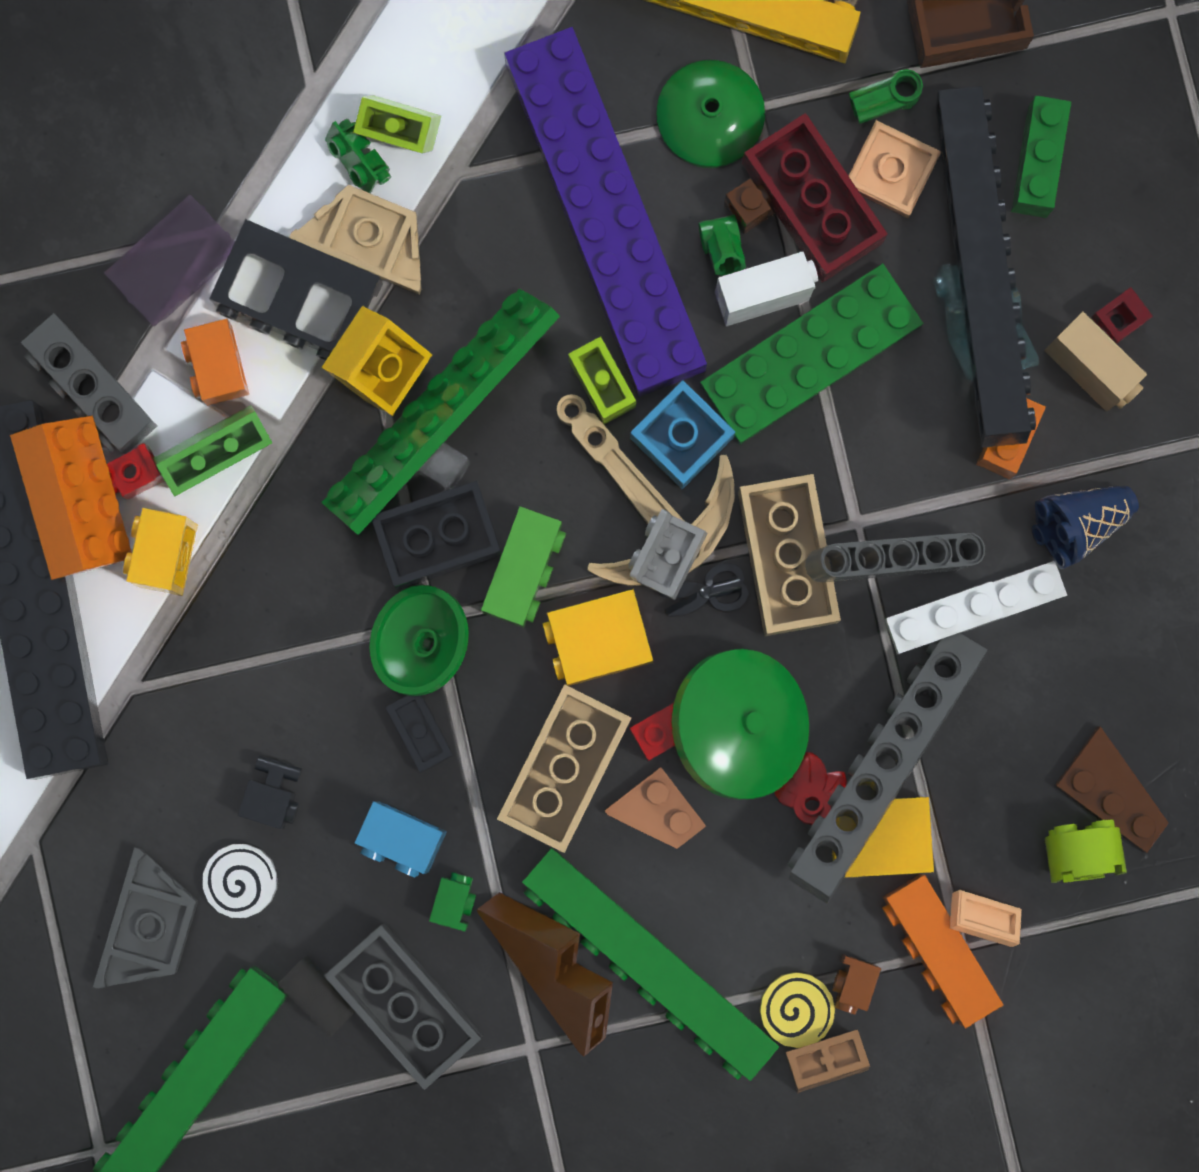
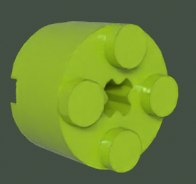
M1114 820L1092 822V825L1085 826V830H1077V824L1057 826L1054 827V830L1048 831L1049 836L1045 837L1051 883H1057L1063 880V883L1105 878L1104 874L1115 873V876L1127 873L1120 827H1115Z

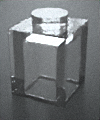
M443 443L418 472L421 476L447 491L456 487L471 463L468 457L448 444Z

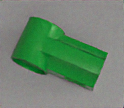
M905 69L895 73L893 77L850 92L848 96L854 116L858 123L861 124L899 109H910L919 101L923 83L918 73ZM903 82L910 83L914 87L915 93L910 97H903L897 93L895 87Z
M735 215L698 222L704 254L709 253L715 275L725 276L744 270L746 263L741 248L740 233Z

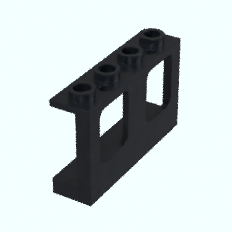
M245 219L209 299L217 307L216 313L236 321L238 316L251 321L249 327L265 335H269L271 330L284 336L283 342L297 349L303 350L304 345L318 350L316 356L326 361L362 306L369 307L373 296H378L383 283L377 275ZM248 255H255L282 267L285 271L268 311L264 313L257 312L229 298L232 285L244 259ZM315 284L327 286L352 299V304L340 331L332 342H326L296 327V321L311 288Z

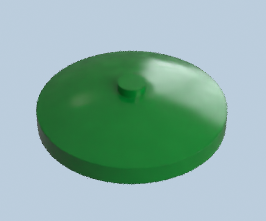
M735 649L719 652L703 659L684 678L673 705L672 734L682 764L699 785L711 793L724 798L737 800L755 799L780 789L798 770L808 745L809 715L799 685L782 664L758 651Z

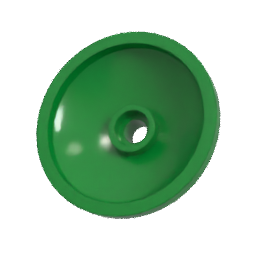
M719 60L697 61L678 70L664 85L657 103L656 117L658 130L670 151L684 162L702 168L728 166L742 159L744 152L754 147L758 142L765 121L764 100L754 80L739 67ZM709 102H714L718 105L719 109L716 112H709L706 110L705 105Z
M429 585L407 588L393 596L385 604L372 628L370 657L377 676L388 688L408 696L426 695L440 689L456 674L465 657L469 637L468 623L461 605L448 592ZM434 641V645L430 650V645Z

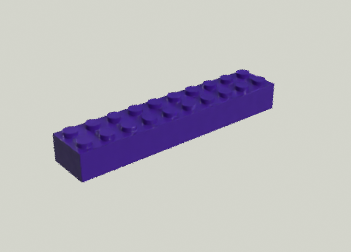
M573 27L504 52L505 64L637 398L705 372L707 362Z

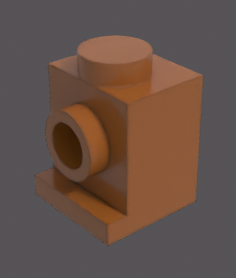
M842 954L840 962L846 964L844 971L838 970L832 987V991L837 992L835 1008L856 1015L858 1009L868 1011L881 968Z

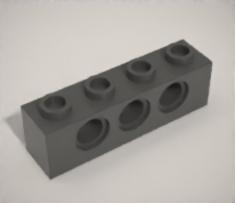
M55 313L21 341L22 345L28 350L24 355L27 361L38 372L44 368L52 376V379L48 382L49 385L63 399L69 395L77 404L72 409L80 418L93 415L95 425L102 431L99 434V439L111 452L116 448L123 454L130 452L158 427ZM62 352H70L71 359L69 364L64 368H56V357ZM88 378L94 379V390L88 395H80L79 386L81 382ZM111 405H118L120 409L118 418L113 422H105L103 419L105 409Z

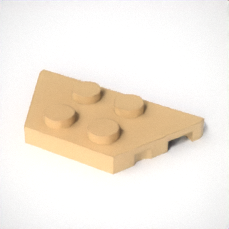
M348 185L335 196V199L330 204L324 205L314 213V217L299 230L295 229L290 234L289 238L420 295L422 287L417 214L412 210Z

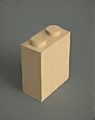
M1084 312L1044 350L1106 412L1115 405L1119 409L1123 408L1144 388L1139 382L1147 374Z

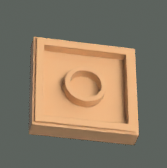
M876 120L849 177L863 197L909 219L942 151Z

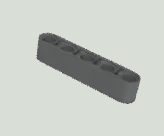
M969 532L835 543L812 551L805 561V568L811 579L821 583L957 571L979 564L985 556V545L980 536ZM959 545L964 549L965 558L960 555ZM926 548L931 551L932 561L927 558ZM893 550L899 556V564H896L893 560ZM859 553L865 557V568L859 562ZM825 555L829 557V559L832 562L831 571L828 570V568L825 565Z

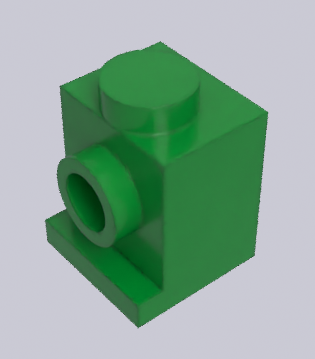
M452 872L450 878H441L429 922L464 932L467 930L469 923L462 921L463 915L471 916L476 899V894L470 893L472 877Z

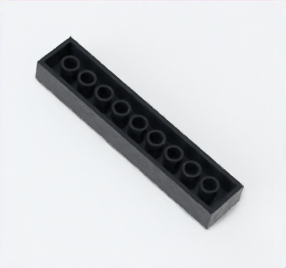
M33 400L0 406V639L26 779L37 780L109 764L74 577L70 575L51 580L10 435L45 424L42 406Z

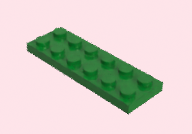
M882 263L701 381L700 386L722 419L736 432L734 437L741 445L905 338L924 323Z

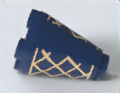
M1109 486L1051 494L1035 501V519L1037 524L1032 526V534L1039 545L1045 544L1053 556L1056 565L1060 569H1064L1080 562L1127 523L1133 514L1138 512L1139 503L1135 493L1128 486Z

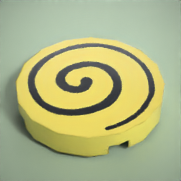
M793 972L781 975L768 986L762 995L760 1014L764 1027L773 1039L784 1046L801 1048L817 1043L826 1036L833 1025L835 1006L833 997L823 982L810 974Z

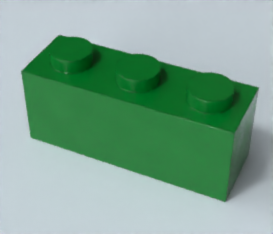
M1035 95L1028 106L1011 212L1047 218L1053 211L1071 101Z

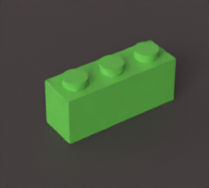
M252 405L159 454L154 457V460L175 497L272 444V441Z
M521 506L519 507L483 603L482 613L522 628L525 627L526 621L534 622L541 603L535 600L539 586L547 587L553 571V567L548 566V562L552 552L559 554L566 536L565 532L560 531L562 521Z

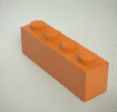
M919 874L883 896L887 904L882 907L884 914L893 927L898 924L906 935V938L901 940L912 959L920 958L926 968L921 974L932 992L937 989L940 991L946 1001L941 1004V1008L952 1024L958 1021L960 1026L966 1029L1004 1005L960 932L950 929V916L925 875Z

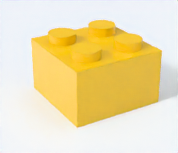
M362 306L321 368L364 401L393 416L433 354L391 320Z
M142 508L141 516H135L132 525L131 537L136 538L133 553L128 552L124 561L123 573L128 575L127 582L140 588L183 596L198 524L186 516Z

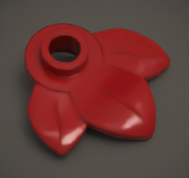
M806 752L793 777L774 793L782 805L794 809L795 815L801 822L813 825L819 815L826 818L830 812L831 806L827 803L837 786L840 784L844 788L846 787L845 772L835 771L827 774L822 760L812 752ZM810 800H815L820 806L817 810L810 811L805 807L806 803Z

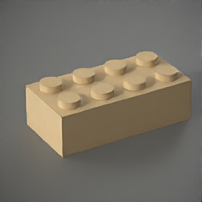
M814 474L740 487L738 497L764 636L837 624L841 621L834 582H816L810 578L805 568V561L808 555L814 550L827 546ZM825 555V565L831 571L829 557Z
M564 684L497 820L565 853L631 721V717Z

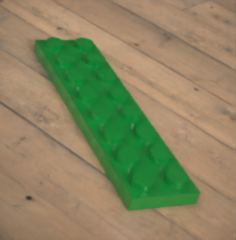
M520 288L516 293L508 296L504 300L502 308L491 320L484 322L479 327L477 335L466 347L459 349L454 354L452 362L441 374H437L430 380L427 389L417 400L412 401L405 407L402 416L392 427L387 428L380 434L377 443L367 454L362 455L355 461L352 470L341 482H337L330 488L327 497L321 503L359 535L557 321L560 315L551 306Z

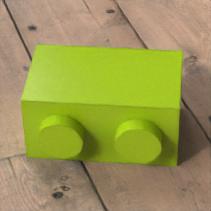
M375 95L364 96L361 99L353 133L423 154L433 151L442 115Z
M601 336L568 354L571 367L604 425L636 408V399Z

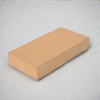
M958 890L952 893L950 929L1014 947L1020 944L1022 909Z

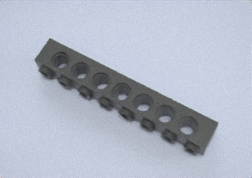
M961 633L929 644L926 653L930 655L924 666L917 663L906 681L911 685L905 696L898 693L887 710V713L892 715L885 727L881 724L876 726L867 741L872 747L865 757L858 754L847 772L852 775V778L845 788L839 784L827 804L832 806V809L826 818L819 815L807 835L812 837V840L805 850L798 847L787 865L792 868L789 876L791 882L828 904L979 668L988 651L986 648ZM946 665L951 668L953 676L949 678L940 677L936 673L935 667ZM927 695L933 700L934 706L923 708L917 704L915 697ZM899 725H908L914 730L915 736L909 739L902 738L897 734L895 728ZM880 755H888L894 760L895 767L883 769L877 764L876 758ZM862 785L870 786L875 791L876 797L872 800H863L857 795L856 788ZM841 816H848L854 820L856 828L852 831H843L837 826L836 819ZM821 847H829L835 852L836 859L830 863L822 862L817 858L816 850Z

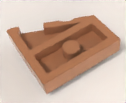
M661 767L605 810L607 815L676 849L706 827Z

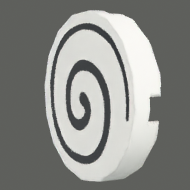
M232 844L218 850L209 859L203 872V890L208 902L219 913L231 918H247L262 912L272 902L278 883L276 868L272 859L262 849L250 844Z

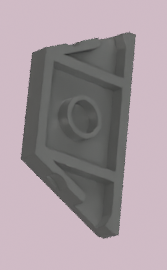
M135 847L94 981V988L99 989L172 975L178 972L198 900L141 848Z

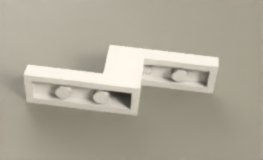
M1052 561L995 582L991 581L884 620L896 653L900 654L1065 597L1067 593L1056 563Z

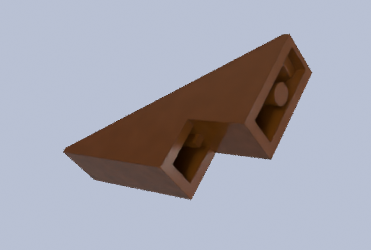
M499 892L477 909V913L572 1044L585 1057L606 1038L613 982L576 963L580 933Z

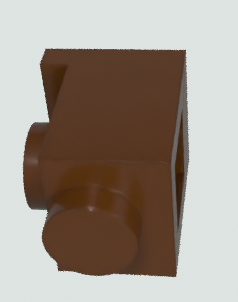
M751 178L726 194L724 205L731 215H735L738 226L744 234L774 215V211L769 205L772 203L769 194L761 184L756 186Z

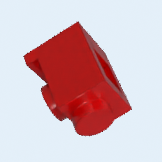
M145 443L107 463L115 495L121 493L122 497L126 500L165 481L156 466L155 456L151 448ZM135 466L136 475L132 478H126L124 474L125 469Z

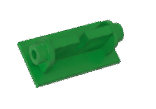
M349 119L343 120L339 125L336 121L333 122L325 138L330 153L345 166L353 184L371 194L377 182L379 185H383L392 177L389 174V166L384 162L376 149L365 155L363 154L362 150L369 147L370 141L366 136L353 133L356 122L351 123Z

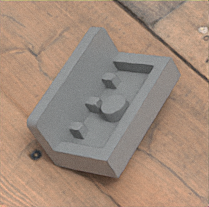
M662 509L659 515H654L647 525L645 536H648L642 550L637 549L634 552L629 563V569L631 570L629 576L635 582L675 600L708 533L672 516L670 512Z

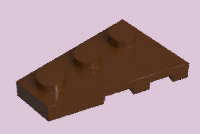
M1101 726L1096 728L1055 784L1056 788L1099 820H1114L1115 827H1120L1121 836L1144 853H1148L1169 824Z

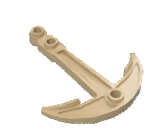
M573 394L562 397L557 405V415L560 421L572 426V435L596 463L602 464L647 524L654 515L658 516L662 509L670 512L672 516L683 520L619 449L618 441L594 413L586 412V404L583 399ZM570 405L576 406L579 409L578 415L573 418L566 416V407ZM592 433L601 435L602 442L599 445L594 446L588 442V437ZM720 455L716 480L705 501L707 508L692 523V525L706 531L708 534L688 573L700 566L713 553L728 528L735 494L732 468L727 455ZM631 559L616 563H589L587 570L613 583L627 586L642 585L635 582L629 576L631 572L629 569Z

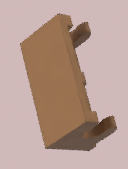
M858 1030L786 1052L797 1093L868 1071L870 1067Z

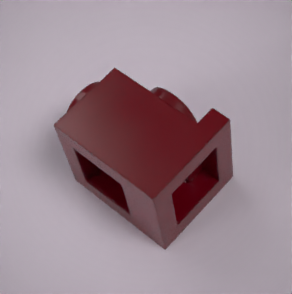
M1130 287L1097 311L1090 319L1118 344L1149 321L1153 315ZM1116 316L1121 320L1122 325L1120 328L1115 327L1110 320L1111 317Z

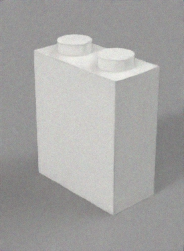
M803 251L719 277L715 295L725 326L809 301L815 289L814 282L818 281V275L814 262L812 260L806 261Z

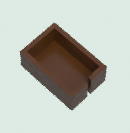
M907 0L920 68L1027 49L1034 37L1028 5H1022L1024 0Z

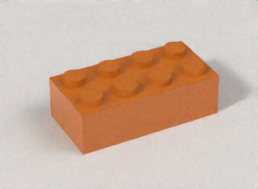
M93 415L40 424L10 435L51 580L125 561L127 553H132Z

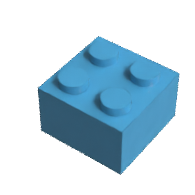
M682 380L630 432V439L683 489L734 438L736 432Z
M373 801L355 844L362 846L360 854L378 862L389 858L397 862L394 869L415 878L416 876L418 877L419 873L426 874L430 871L447 831L380 801Z

